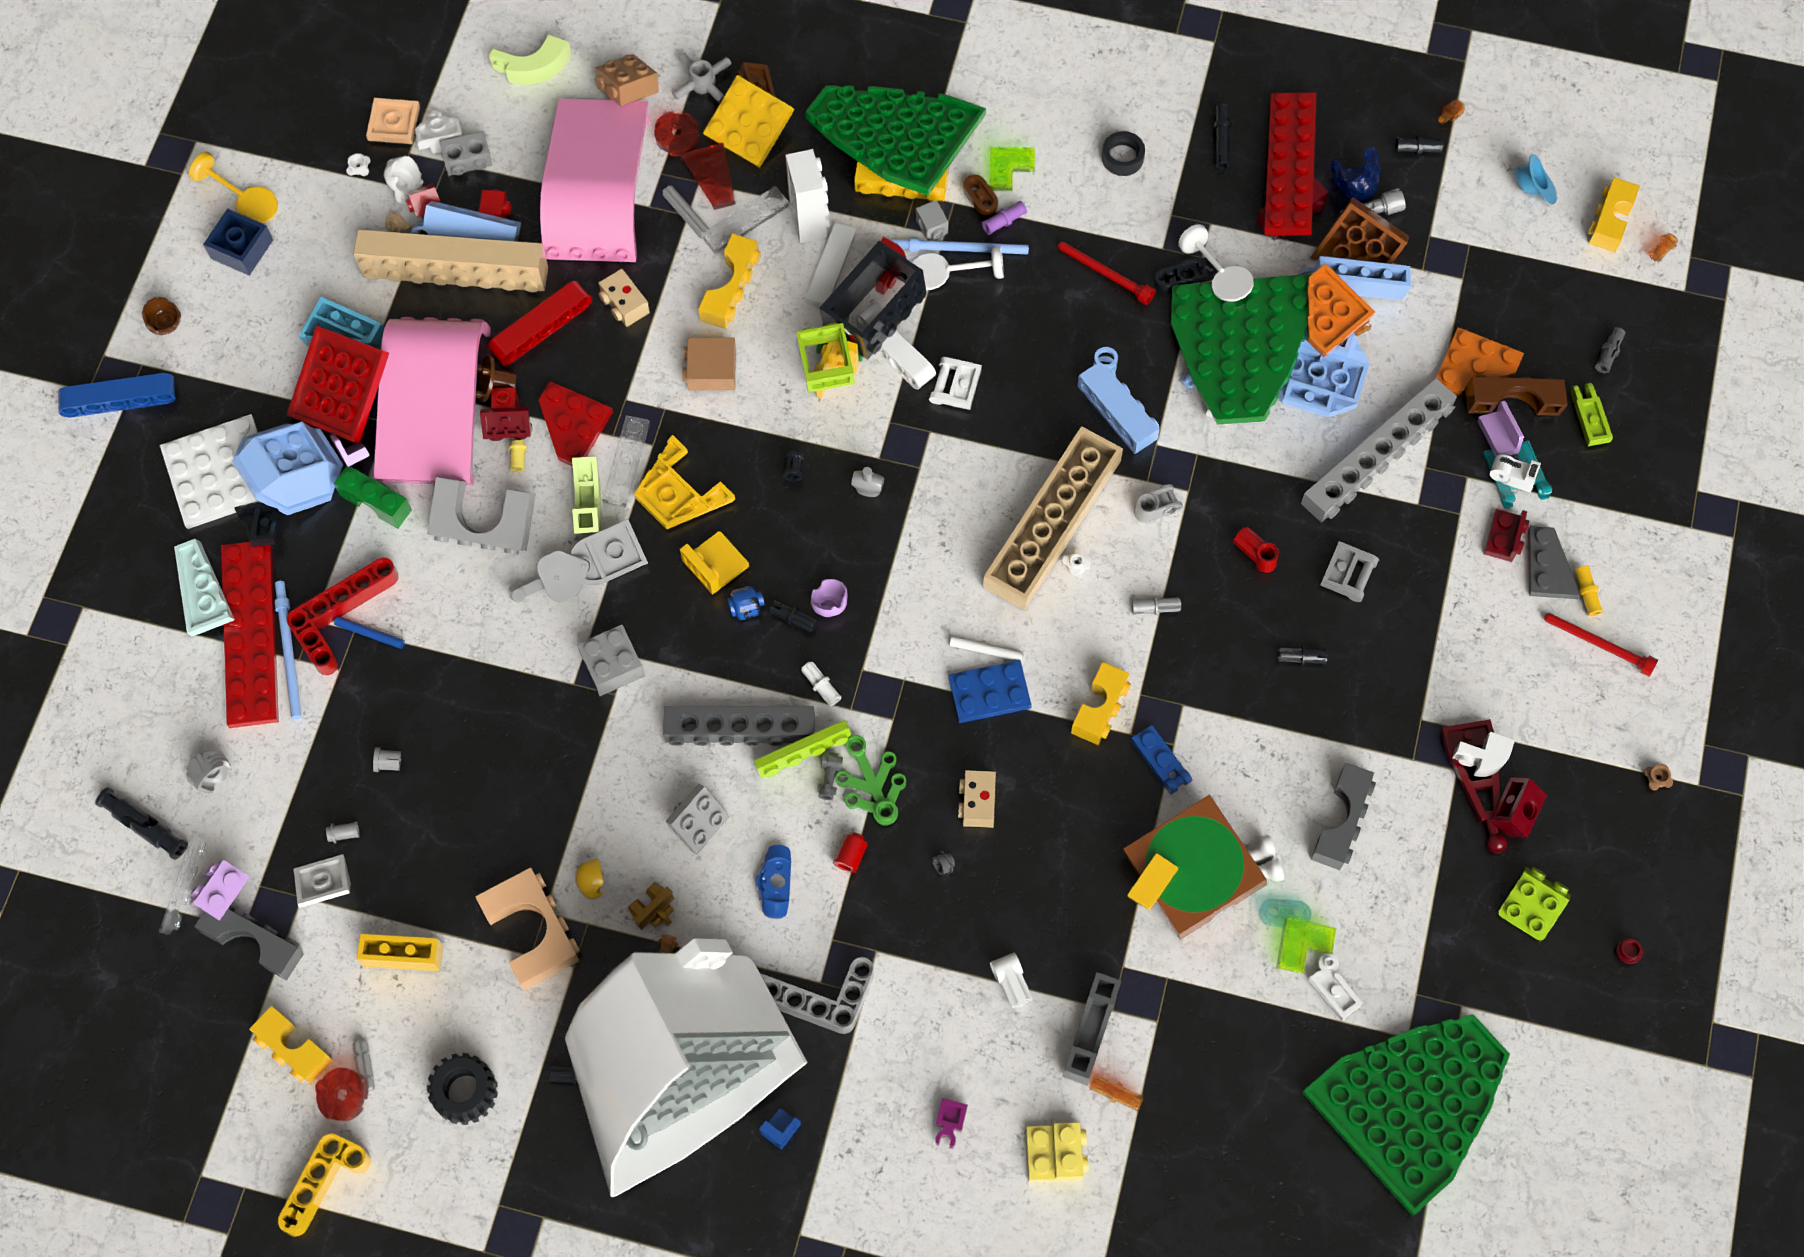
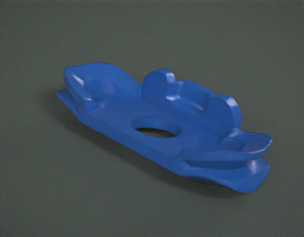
M774 845L768 848L759 874L755 879L759 900L762 901V912L766 917L772 919L785 917L789 906L791 853L790 849L783 845ZM779 874L784 877L785 884L783 887L775 888L771 885L770 879L773 875Z

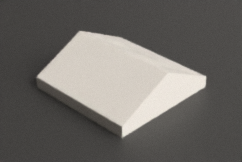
M343 854L294 868L299 908L350 893L351 882Z

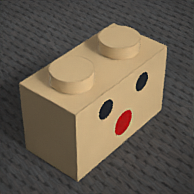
M623 269L599 282L601 291L599 296L605 305L609 304L611 306V312L618 322L621 320L626 327L650 313L647 300Z
M965 770V779H960L959 794H964V803H959L958 818H963V826L993 828L996 772Z

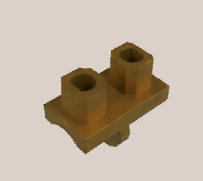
M654 882L645 891L652 899L647 906L637 899L628 907L636 926L641 931L649 923L655 928L661 922L666 926L672 923L668 916L674 911L669 905L675 899L672 895L673 892L668 887L664 889Z

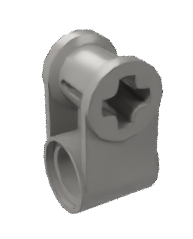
M1164 485L1154 491L1140 495L1134 511L1136 519L1142 523H1149L1180 511L1183 505L1177 500L1173 492V485ZM1142 506H1148L1151 510H1145Z

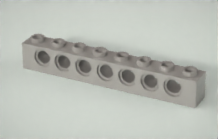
M1435 378L1305 492L1301 504L1321 523L1328 517L1332 519L1340 511L1339 507L1343 503L1349 504L1356 497V492L1360 488L1366 489L1372 483L1373 477L1377 473L1379 475L1383 474L1389 468V463L1393 459L1399 460L1410 444L1414 446L1420 441L1423 436L1421 434L1426 430L1429 432L1433 430L1439 422L1438 419L1442 416L1447 417L1455 408L1453 404L1457 396ZM1426 406L1431 407L1434 410H1429L1426 408ZM1409 421H1415L1417 425H1414ZM1393 435H1398L1402 439H1396ZM1377 449H1381V450H1383L1385 453H1384V454L1379 453V452L1377 451ZM1360 464H1366L1369 468H1363ZM1344 478L1352 480V483L1344 481ZM1326 493H1333L1336 497H1329Z

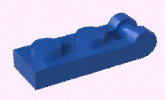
M1152 725L1131 738L1133 745L1171 795L1178 791L1179 786L1192 782L1189 772L1183 768ZM1172 772H1175L1177 775L1174 779L1168 776Z

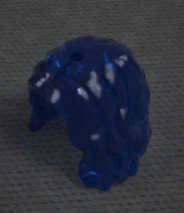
M1375 147L1366 148L1364 152L1365 164L1362 167L1342 169L1340 162L1337 160H1332L1329 163L1335 177V183L1351 199L1352 197L1358 201L1367 199L1378 188L1381 166L1378 162V152L1375 150Z

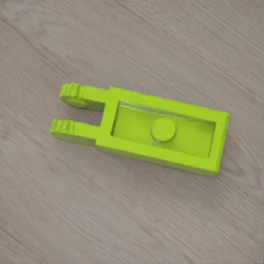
M1587 383L1584 386L1587 399H1583L1577 385L1572 386L1570 391L1587 446L1611 442L1613 436L1600 398L1597 397L1593 384Z

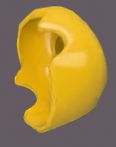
M598 858L580 864L575 876L579 891L591 900L603 895V892H600L599 889L604 885Z

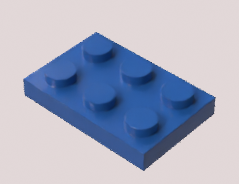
M1021 660L948 675L959 723L1027 710L1032 707Z

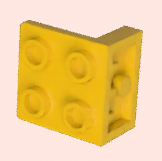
M839 341L828 342V344L823 345L821 363L815 365L813 372L845 366ZM847 341L853 371L856 374L859 367L858 344ZM825 390L816 391L817 397L822 399Z
M720 531L694 550L688 544L680 549L682 561L712 595L749 567L748 561Z

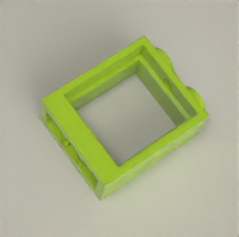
M829 323L824 327L818 328L808 327L796 332L808 393L855 384L854 371L843 323ZM839 341L845 366L810 373L805 347Z

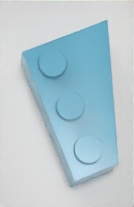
M320 297L298 337L309 346L315 327L319 326L381 349L385 327L380 322L324 297Z

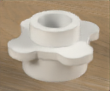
M362 154L350 156L348 158L349 167L346 170L347 174L350 176L354 174L368 175L370 158Z
M1081 549L1074 550L1073 554L1066 555L1062 559V563L1067 565L1068 571L1073 576H1078L1085 569L1091 567V561L1085 558L1084 552Z

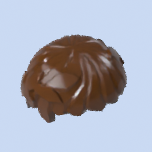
M154 297L144 305L142 317L145 326L150 332L156 335H166L174 332L179 326L181 313L177 306L169 302L167 298Z

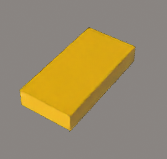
M1156 853L1127 896L1150 911L1177 872L1178 867Z

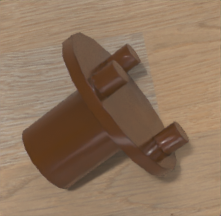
M487 355L482 365L477 364L479 377L476 397L480 402L487 401L492 388L515 387L516 374L495 370L494 358Z

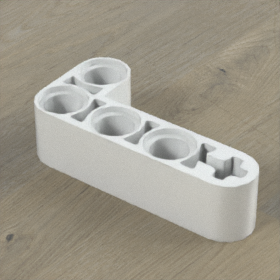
M874 302L857 316V329L863 332L882 311L883 306L878 302ZM897 331L892 337H887L882 343L881 349L877 352L915 389H920L936 375V371L930 362Z

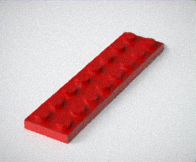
M1271 93L1265 235H1312L1316 93Z
M250 542L221 545L223 594L235 619L224 624L227 726L229 728L277 723L279 722L272 545L252 547Z

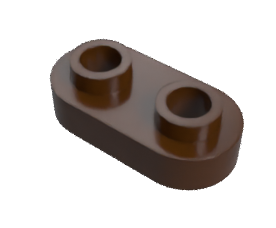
M976 174L966 177L963 183V191L975 209L982 215H992L998 208V198L985 179Z

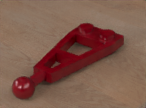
M1491 719L1442 727L1440 732L1448 759L1479 822H1486L1490 835L1487 839V847L1492 853L1500 854L1506 850L1507 840L1499 833L1498 827L1491 821L1500 801L1499 771L1489 776V779L1471 782L1464 766L1458 762L1459 760L1452 758L1455 748L1460 742L1482 748L1487 735L1490 732L1494 733ZM1490 788L1492 811L1485 812L1476 791Z

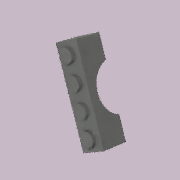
M1345 762L1334 793L1340 797L1346 807V821L1337 828L1322 830L1311 860L1337 870H1341L1344 863L1349 864L1353 854V850L1349 849L1351 841H1357L1361 830L1357 823L1359 818L1364 819L1368 809V804H1365L1367 795L1372 796L1376 782L1372 781L1374 772Z
M231 905L219 921L206 912L202 914L194 926L200 933L221 945L236 937L246 936L256 939L260 946L259 963L266 970L286 981L304 955L298 948L299 943L287 936L284 940L276 936L278 932L267 925L261 928L255 924L257 920L246 913H243L242 916L234 913L235 908Z
M1098 972L1096 973L1062 1077L1088 1085L1121 980Z

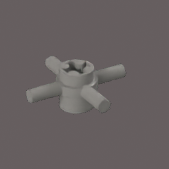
M685 53L681 54L679 60L690 71L689 82L673 92L674 97L678 100L694 90L699 94L710 93L718 103H721L725 96L714 85L716 82L715 75L731 65L729 58L725 57L711 66L705 60L693 62Z

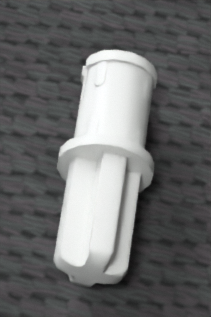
M812 661L806 663L801 668L803 674L814 686L813 690L818 691L829 707L834 706L841 700V695L829 683V677H825Z

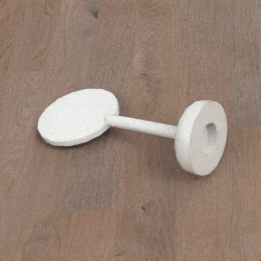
M1193 225L1184 231L1178 242L1180 249L1187 254L1200 250L1219 271L1212 280V290L1215 296L1228 302L1245 298L1254 286L1251 272L1240 266L1223 268L1204 247L1208 240V231L1203 225Z
M1001 246L992 248L991 261L948 265L943 256L936 253H926L920 255L912 262L923 270L926 290H932L943 285L949 277V272L955 270L993 266L994 276L998 279L1004 278Z

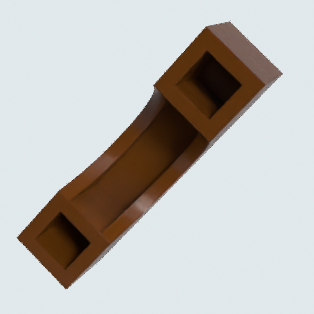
M1478 375L1472 377L1465 387L1468 413L1490 414L1499 401L1505 398H1517L1525 401L1533 408L1536 415L1560 416L1568 405L1564 380L1552 377L1532 379L1531 377L1509 378L1508 376H1500L1495 378Z

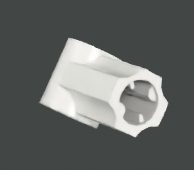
M1015 953L990 962L992 972L997 982L1001 983L1011 1008L1020 1007L1032 1000L1030 991L1022 976L1021 964Z

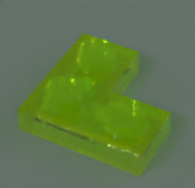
M990 147V188L993 191H1012L1013 172H1035V148Z
M1289 917L1284 918L1276 969L1304 974L1308 950L1333 954L1337 928Z

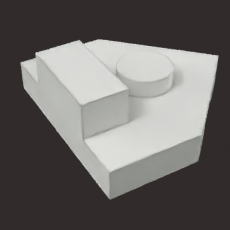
M436 110L429 114V119L424 124L420 123L415 128L419 150L431 147L432 154L442 152L439 141L463 136L459 119L443 116L441 112Z

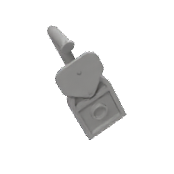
M626 519L579 540L571 549L570 554L555 551L542 557L537 563V572L540 578L512 590L510 598L520 603L524 601L526 596L545 588L548 596L553 601L563 602L577 596L583 583L588 585L603 584L648 564L629 520Z

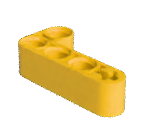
M336 1134L323 1136L279 1215L278 1225L280 1229L291 1236L302 1235L310 1225L340 1166L354 1173H363L371 1164L369 1153L361 1146ZM333 1142H338V1150L333 1154H328L329 1145ZM361 1153L362 1159L360 1163L351 1165L353 1155ZM324 1166L325 1174L323 1177L315 1179L314 1174L317 1168ZM307 1191H311V1200L302 1204V1195ZM298 1206L299 1208L304 1210V1213L297 1211L296 1207ZM296 1219L298 1223L295 1226L289 1224V1221Z

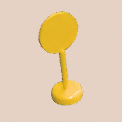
M209 152L199 154L192 162L189 169V177L192 180L199 182L209 175L239 195L236 202L239 214L260 223L268 222L275 216L278 202L276 196L270 190L264 187H251L241 191L212 171L215 159Z

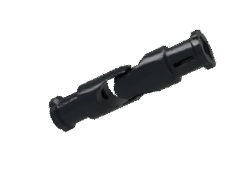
M107 787L103 789L97 796L96 806L105 808L114 819L130 828L148 843L169 853L171 859L176 860L180 858L187 849L188 842L186 840H180L174 836L168 827L142 811L141 808L128 799L120 798L114 793L112 788Z

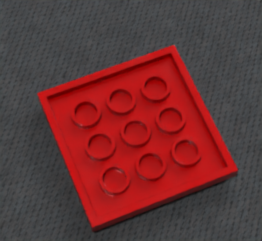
M316 326L287 415L349 441L360 443L389 352Z

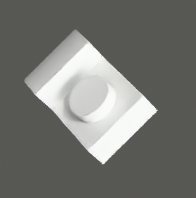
M1490 732L1484 739L1482 749L1460 742L1455 748L1452 758L1459 760L1458 762L1465 766H1477L1474 776H1491L1497 773L1507 762L1515 740Z

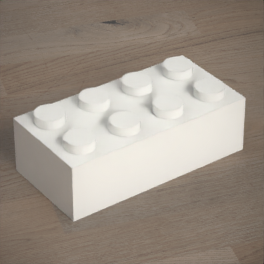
M813 149L787 154L786 167L789 201L799 241L804 243L827 238L826 229L830 228L827 206L828 197L826 193L828 189L826 179L821 175L822 166L820 158H815Z

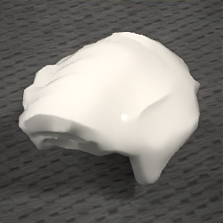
M398 157L387 162L384 178L388 187L393 190L397 203L405 205V200L409 199L407 192L420 188L423 184V180H421L422 174L411 157Z

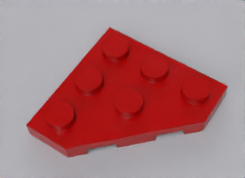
M551 381L539 398L558 460L573 467V457L588 456L612 415V408Z

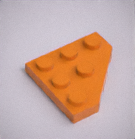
M1325 263L1307 280V342L1320 355L1326 357L1373 317L1375 311Z
M1458 327L1436 378L1457 396L1465 391V387L1472 377L1478 375L1495 378L1500 376L1514 377L1524 353Z

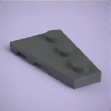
M1530 526L1528 529L1530 596L1579 599L1581 596L1555 528Z

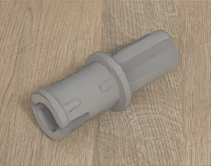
M1154 596V598L1132 599L1133 615L1143 613L1158 615L1159 612H1178L1181 610V600L1178 597L1157 599V596Z

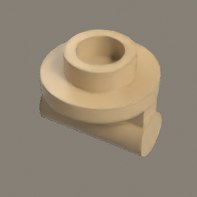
M398 212L387 215L385 227L388 232H411L412 227Z

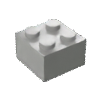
M623 625L577 644L580 655L599 696L645 677L642 665Z

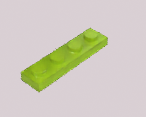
M843 720L754 760L761 779L773 777L784 768L797 766L806 758L819 756L826 749L845 744L852 735L846 720Z

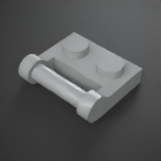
M1339 541L1321 586L1348 596L1352 601L1361 602L1364 597L1363 590L1372 569L1377 566L1379 559L1370 553ZM1357 561H1361L1364 565L1355 586L1347 585Z

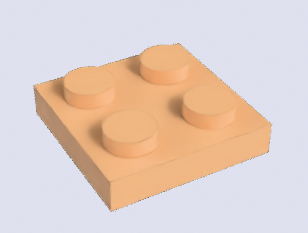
M374 98L366 135L368 141L413 144L420 109L419 102Z

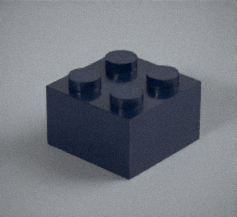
M227 208L203 245L210 259L250 276L273 242V238L267 225Z

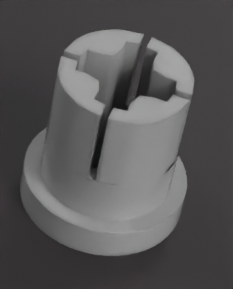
M375 747L373 772H379L380 770L400 771L401 751L381 750V747Z

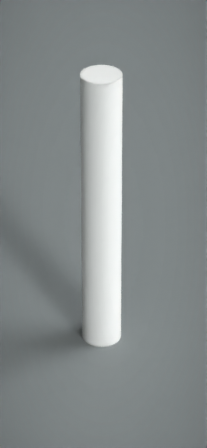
M951 637L950 646L1013 661L1021 660L1022 662V652Z

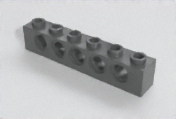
M664 706L663 736L665 743L673 746H681L684 743H694L698 746H706L709 743H719L723 746H731L734 743H744L747 746L769 743L772 746H781L784 743H794L815 733L814 706ZM689 723L696 725L695 728L690 731L683 729L684 726ZM714 723L721 725L720 728L715 731L708 729L709 726ZM741 723L745 725L743 730L737 731L733 729L736 724ZM766 723L770 725L768 730L762 731L758 729L761 724ZM789 723L794 724L796 726L791 731L783 729V727Z

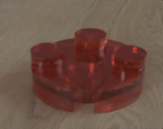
M674 111L668 112L656 121L654 130L656 144L672 156H680L682 153L691 150L700 139L697 121L686 112H682V114H675ZM675 129L677 131L681 130V134L675 136L672 131Z
M335 1068L329 1071L315 1085L317 1106L326 1119L342 1122L350 1121L362 1112L364 1100L368 1099V1084L364 1076L353 1069ZM340 1089L347 1091V1095H343L345 1097L343 1101L338 1099Z

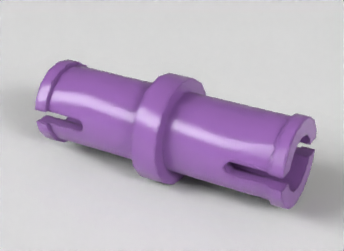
M1018 201L1007 209H1000L995 216L983 221L982 227L986 234L990 235L1003 226L1008 227L1012 224V221L1027 214V208L1022 201Z

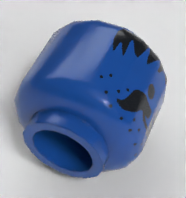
M753 586L733 590L730 593V598H727L732 617L736 616L739 620L758 616L761 613L760 606L765 605L761 591L756 592Z

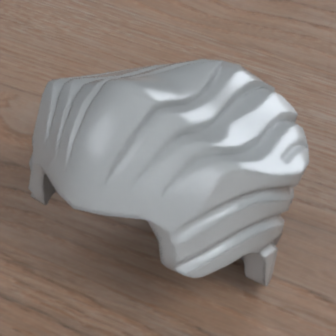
M208 751L200 753L190 760L186 769L188 771L186 776L188 782L199 793H212L215 790V784L223 781L227 776L228 769L231 771L232 767L221 751Z

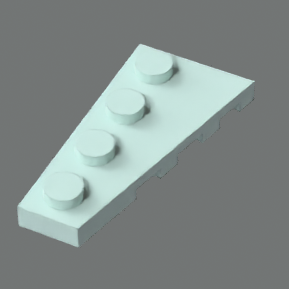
M192 539L175 546L187 634L195 636L234 621L233 614L201 542L197 539Z

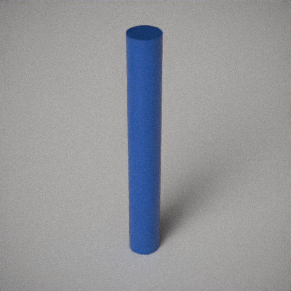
M337 616L334 621V625L399 649L404 647L405 640L340 616Z

